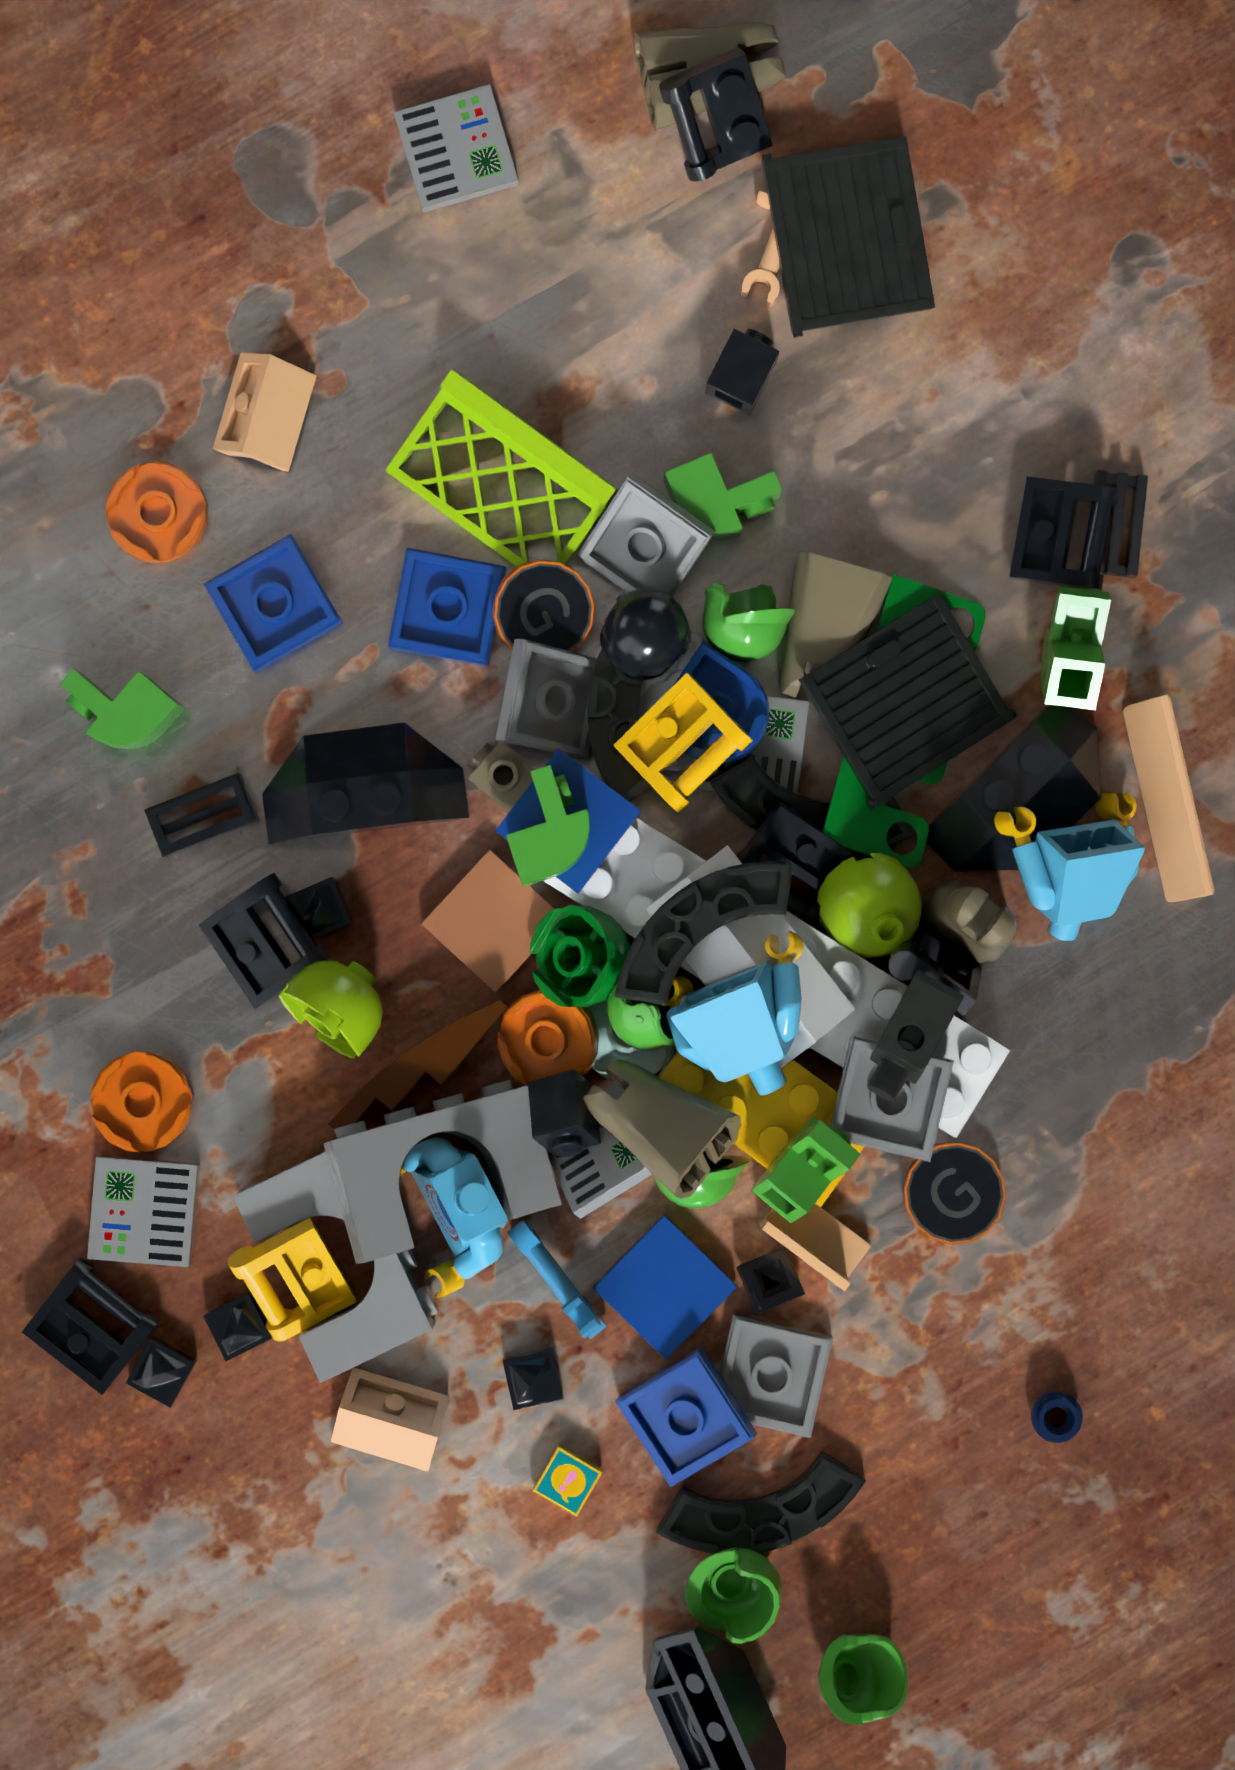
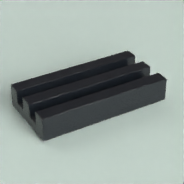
M1097 470L1095 472L1094 485H1112L1120 490L1117 506H1113L1107 564L1101 563L1100 574L1129 578L1138 576L1148 475L1138 474L1137 476H1130L1128 473L1118 472L1113 474L1104 470ZM1130 487L1133 488L1126 560L1125 566L1118 565L1126 489Z
M240 773L144 810L162 857L171 856L259 821ZM234 788L236 796L164 825L161 824L159 817ZM241 806L242 815L176 841L168 842L166 835Z

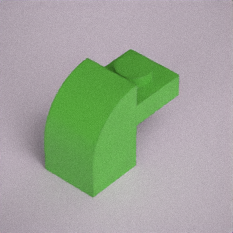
M712 453L664 472L663 482L671 500L716 531L711 539L726 540L741 536L743 527L738 515L745 513L747 519H752L775 508L773 501L779 499L782 492L775 471L727 490Z
M1058 586L1051 624L1046 627L1043 646L1041 688L1044 704L1096 710L1105 668L1101 645L1111 603L1109 592Z
M72 669L60 683L71 693L65 701L87 720H90L94 714L98 717L85 733L93 739L115 748L135 749L151 744L160 738L185 710L182 705L140 671L134 675L114 700L83 673Z
M551 765L530 771L546 822L506 835L523 887L554 878L568 871L581 858L589 840L590 821L587 809L569 815L566 814L564 807L574 804L565 774L554 777Z
M813 1117L785 1145L751 1191L788 1222L793 1223L810 1211L831 1181L850 1170L861 1153L850 1145L849 1137L842 1130Z

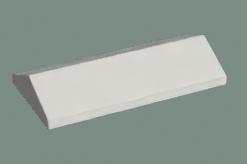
M727 845L647 907L646 911L652 916L661 905L690 883L712 872L742 863ZM767 914L745 917L721 926L707 935L692 949L685 958V961L703 984L708 986L766 961H769L773 968L777 965V959L771 957L766 952V939L770 935L777 936L780 943V953H784L789 947L788 931L796 932L783 915ZM805 944L802 955L796 961H793L799 967L802 996L799 1033L794 1037L795 1039L786 1057L778 1061L780 1068L820 1040L855 1010V1007Z

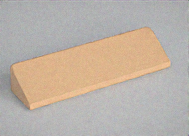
M1167 694L1128 705L1123 708V716L1165 899L1167 902L1173 903L1214 895L1213 892L1215 890L1171 698Z

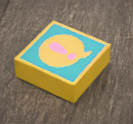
M558 1444L534 1485L533 1492L577 1517L603 1473V1469Z

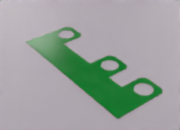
M892 574L893 579L887 592L877 631L940 593L950 610L953 608H964L972 615L974 630L967 640L974 651L977 649L986 618L985 610L980 604ZM843 756L823 833L848 849L870 855V853H883L896 858L907 868L919 865L929 833L927 821L922 817L886 806L887 800L870 809L866 804V800L869 799ZM947 762L918 781L929 785L938 784L944 777ZM897 822L910 824L917 833L916 847L906 855L894 853L887 844V832Z

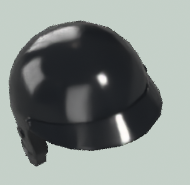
M651 588L637 589L621 596L619 595L609 611L600 633V645L605 656L616 668L631 677L651 680L662 676L682 654L686 653L691 642V630L682 606L667 593Z

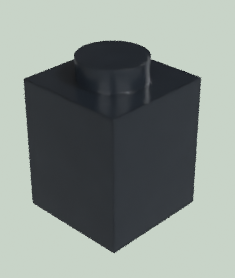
M734 328L706 383L705 394L750 416L777 363L780 351L772 347L774 342L766 335L752 329H747L743 333Z
M575 1069L528 1082L532 1138L554 1156H575L580 1154L583 1148L601 1144L599 1122L589 1112L583 1100L584 1095L592 1087V1084Z

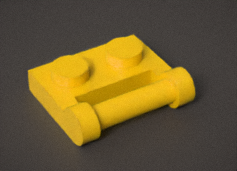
M686 673L613 746L654 790L679 813L690 802L687 797L737 748L743 751L753 739L690 674ZM714 723L723 734L679 778L671 782L663 772Z
M310 1217L255 1247L246 1246L238 1249L228 1259V1266L236 1278L244 1280L266 1316V1328L275 1341L287 1340L357 1302L353 1290ZM275 1264L299 1306L292 1310L285 1309L262 1270Z

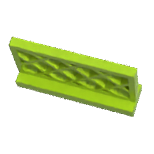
M451 369L440 384L442 389L385 471L517 567L529 562L527 541L554 537L557 552L555 562L566 566L610 505L619 489L465 376ZM447 403L462 414L466 436L438 440L435 420ZM471 421L486 432L473 434ZM429 430L431 442L419 443ZM488 438H496L504 447L506 466L479 470L474 441ZM467 442L471 471L444 476L440 447ZM432 448L437 477L416 480L401 469L413 451ZM512 451L527 462L514 464ZM537 468L544 474L547 495L519 500L515 470ZM508 472L512 501L485 506L480 476ZM473 478L477 507L457 510L448 502L445 482ZM552 480L568 492L554 494ZM438 484L440 497L428 489L426 485ZM576 497L592 509L580 527L560 530L555 500ZM549 502L553 531L525 536L521 506ZM513 507L518 537L498 540L489 533L486 512ZM478 513L480 526L465 515ZM574 534L563 549L561 536ZM519 543L521 556L506 545Z

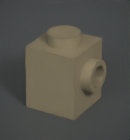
M500 741L495 747L486 743L469 762L468 766L474 771L468 779L508 814L533 782L530 771L536 769L505 742Z

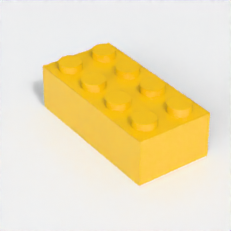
M677 1050L658 1075V1077L685 1091L706 1098L739 1115L741 1127L734 1145L765 1168L769 1167L785 1145L811 1118L816 1117L823 1123L830 1124L837 1091L794 1060H791L781 1068L787 1082L778 1090L767 1095H759L748 1074L727 1082H721L716 1079L711 1071L701 1068L680 1055ZM853 1143L850 1144L859 1153L865 1147ZM845 1173L830 1182L816 1201V1205L820 1208Z

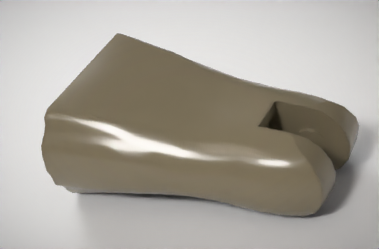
M751 22L710 28L636 31L634 33L635 58L650 123L654 131L676 124L670 104L663 102L659 85L662 81L739 47L746 56L768 51L779 43L774 25ZM769 58L749 63L757 93L775 86L786 78L783 59ZM700 89L692 92L689 100L694 115L697 116L705 112L706 108Z
M803 551L797 552L789 608L796 611L787 624L779 670V683L782 694L793 698L797 697L801 685L798 679L806 675L804 671L807 661L823 665L866 638L881 608L893 579L892 577L875 570L819 554Z
M956 878L936 883L922 898L920 921L979 965L999 959L1008 948L1017 929L1016 917L1006 906L1003 908L998 907L987 898L989 893L979 887H967Z
M614 1059L607 1067L606 1072L625 1091L618 1099H615L601 1088L592 1085L583 1097L589 1112L604 1128L626 1146L673 1195L680 1199L690 1197L711 1170L705 1157L716 1164L737 1140L741 1127L740 1116L706 1098L685 1091L638 1065Z

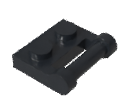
M740 47L673 75L660 83L659 89L663 102L670 104L687 156L684 166L690 181L697 182L708 179L718 169L773 146L746 54ZM699 89L717 143L716 146L705 150L689 100L692 92Z
M1027 476L1009 577L1013 580L1102 591L1104 575L1100 574L1105 540L1111 507L1117 506L1120 490L1109 486ZM1077 501L1091 503L1080 570L1066 569Z
M780 800L745 848L736 855L742 864L759 862L763 855L772 861L793 863L792 874L817 891L813 896L807 898L790 887L787 909L813 928L818 924V916H820V905L817 902L818 891L827 875L844 860L854 857L856 861L863 859L862 854L844 847L823 833L821 827Z
M275 873L266 876L199 924V927L254 1009L263 1006L280 994L292 977L305 966L316 961H328L331 958L324 945L318 947L281 892L280 888L283 887V884ZM262 900L301 957L292 965L253 908Z
M919 922V927L913 937L901 943L892 952L889 959V970L895 978L905 981L910 980L918 970L965 995L957 1009L963 1016L977 1001L982 967L922 922ZM920 950L922 953H924L926 956H928V959H927L925 956H923L921 953H919L918 951Z
M80 1258L23 1329L22 1333L103 1395L162 1320L151 1311H148L147 1314L142 1312L92 1273L93 1266L83 1258ZM77 1288L81 1289L133 1330L125 1341L69 1299Z

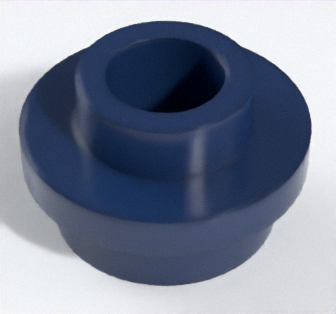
M1057 1390L1049 1391L1042 1394L1034 1402L1031 1409V1423L1035 1431L1043 1439L1053 1443L1066 1442L1072 1439L1081 1428L1083 1421L1082 1410L1079 1403L1070 1394ZM1054 1407H1060L1064 1410V1419L1059 1424H1050L1047 1420L1048 1412Z

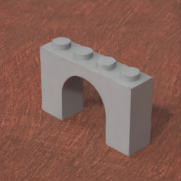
M511 1080L481 1088L484 1097L465 1103L461 1093L433 1101L435 1111L424 1115L416 1116L414 1107L384 1115L386 1125L367 1130L365 1121L334 1129L337 1139L323 1143L356 1264L366 1263L415 1248L400 1196L399 1175L408 1152L420 1140L432 1134H448L459 1137L471 1144L480 1153L488 1168L494 1192L508 1220L562 1205L547 1150L532 1138L528 1085L513 1089Z
M325 1151L232 1196L254 1243L309 1217L332 1216L344 1220ZM411 1249L374 1260V1277L367 1295L354 1306L302 1331L298 1336L320 1383L433 1329L436 1323L433 1315L439 1313V1309L428 1286L424 1285L419 1288L411 1269L417 1267V1263Z

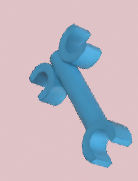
M522 1220L507 1232L516 1246L527 1256L563 1305L561 1307L562 1310L573 1320L583 1338L589 1337L592 1339L607 1327L605 1321L591 1307L590 1301L585 1296H581L557 1264L528 1221Z

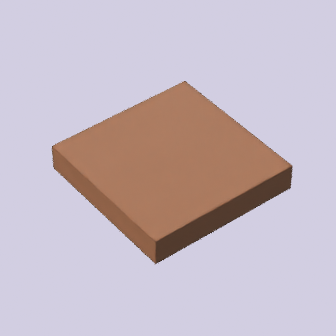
M489 849L421 925L497 993L531 956L530 942L536 926L554 908L530 886L523 887L520 877Z

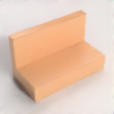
M240 353L213 449L228 456L253 458L281 471L289 472L317 375L271 354Z
M816 1204L813 1205L806 1215L793 1223L788 1222L772 1207L759 1222L763 1231L844 1292L851 1284L848 1277L871 1248V1244Z
M353 1367L339 1406L331 1442L428 1471L450 1396Z

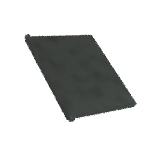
M906 136L772 158V154L762 155V165L793 338L802 337V331L935 308Z
M940 593L798 679L869 799L866 800V804L870 809L882 804L1017 716L1013 709L1008 710Z

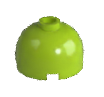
M870 853L873 858H864L856 861L854 857L842 861L827 875L817 896V902L820 905V916L818 917L826 933L840 945L865 958L884 957L891 954L901 943L913 937L920 922L922 900L915 880L896 858L883 853Z
M316 961L309 964L293 976L279 994L284 1007L300 1024L307 1020L318 1030L314 1036L349 1058L355 1059L356 1056L359 1057L366 1050L378 1032L383 1016L381 999L372 987L376 981L375 977L366 968L354 961L348 967L337 961Z

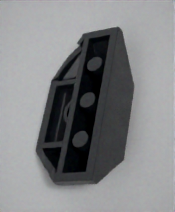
M1048 704L928 825L929 833L926 844L953 871L1019 870L1012 849L1017 848L1014 837L1002 835L997 831L994 821L996 813L999 811L1009 812L1014 819L1015 825L1014 806L1024 807L1032 811L1036 817L1035 829L1030 834L1032 842H1035L1037 832L1074 826L1101 799L1097 727L1078 708Z
M405 722L304 735L262 793L268 844L470 818L463 768Z
M700 1626L658 1636L653 1641V1655L649 1664L645 1690L680 1770H786V1744L745 1651Z

